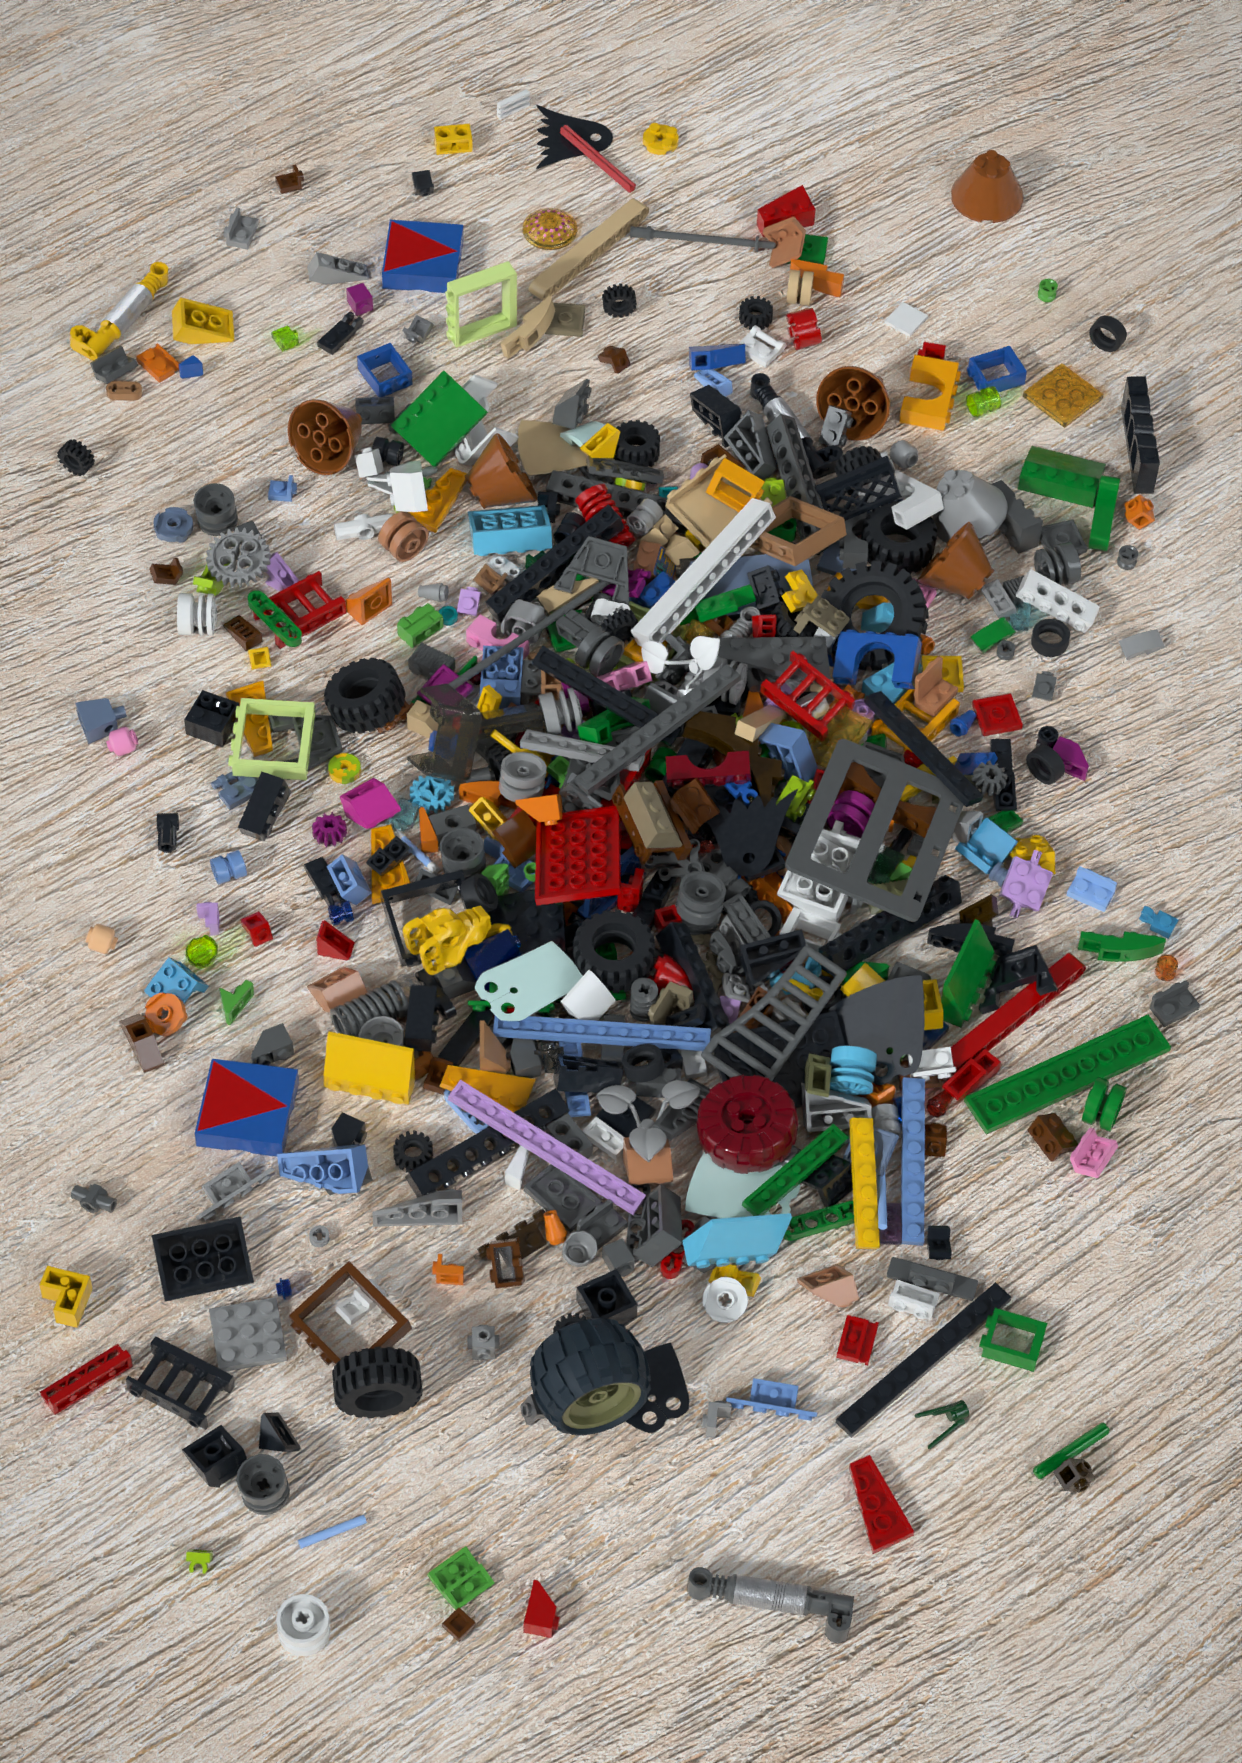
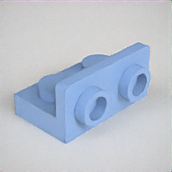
M1079 866L1076 877L1070 885L1066 896L1105 912L1115 894L1117 882L1109 877L1101 876L1090 869Z

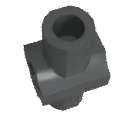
M97 1184L90 1185L89 1188L75 1185L71 1192V1198L80 1201L81 1207L93 1214L98 1212L99 1209L112 1213L117 1205V1199L108 1196L107 1191Z

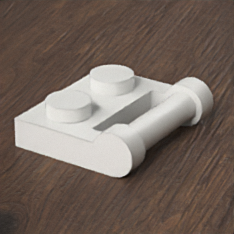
M756 325L738 343L745 344V356L765 368L786 348L785 342L774 339L761 331V328ZM758 337L775 348L772 349L755 338Z

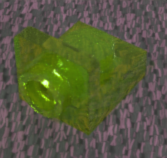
M288 325L271 332L273 340L282 352L299 345L298 332L296 330L292 331Z

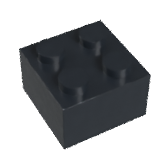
M617 1269L576 1288V1300L587 1319H612L618 1321L619 1324H624L637 1318L638 1304Z

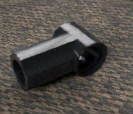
M157 813L158 850L164 853H171L176 850L177 831H179L178 813Z

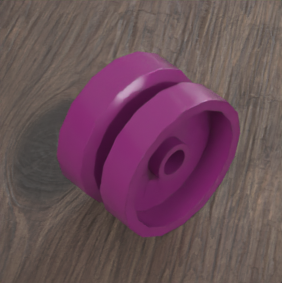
M843 791L832 806L826 823L832 831L836 820L844 822L843 831H846V834L861 838L875 804L868 797L857 791Z

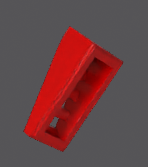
M776 615L752 616L753 638L775 637Z

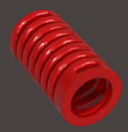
M605 484L592 486L579 494L575 499V503L578 505L586 522L608 504L621 517L624 529L608 542L627 546V548L635 542V537L632 532H629V526L625 525L626 521L622 518L619 508L615 506L616 503L612 500V495L607 493L608 488Z

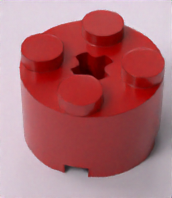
M806 308L786 314L787 322L790 327H787L790 338L794 337L795 339L793 344L796 351L822 343L821 331L817 326L818 320L813 308Z

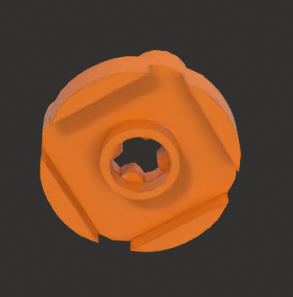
M158 993L146 1003V1012L143 1017L146 1018L152 1032L163 1037L172 1035L187 1020L185 1005L174 994ZM162 1011H168V1016L161 1019Z

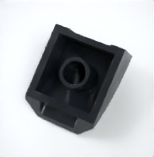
M222 1425L182 1449L189 1462L209 1487L220 1488L223 1483L237 1475L241 1464L247 1460L242 1446Z

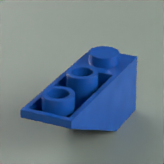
M745 344L689 347V366L692 371L711 370L746 363Z

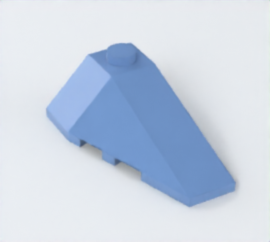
M365 1144L277 1154L280 1176L301 1183L313 1184L318 1188H326L337 1194L360 1192L368 1168Z

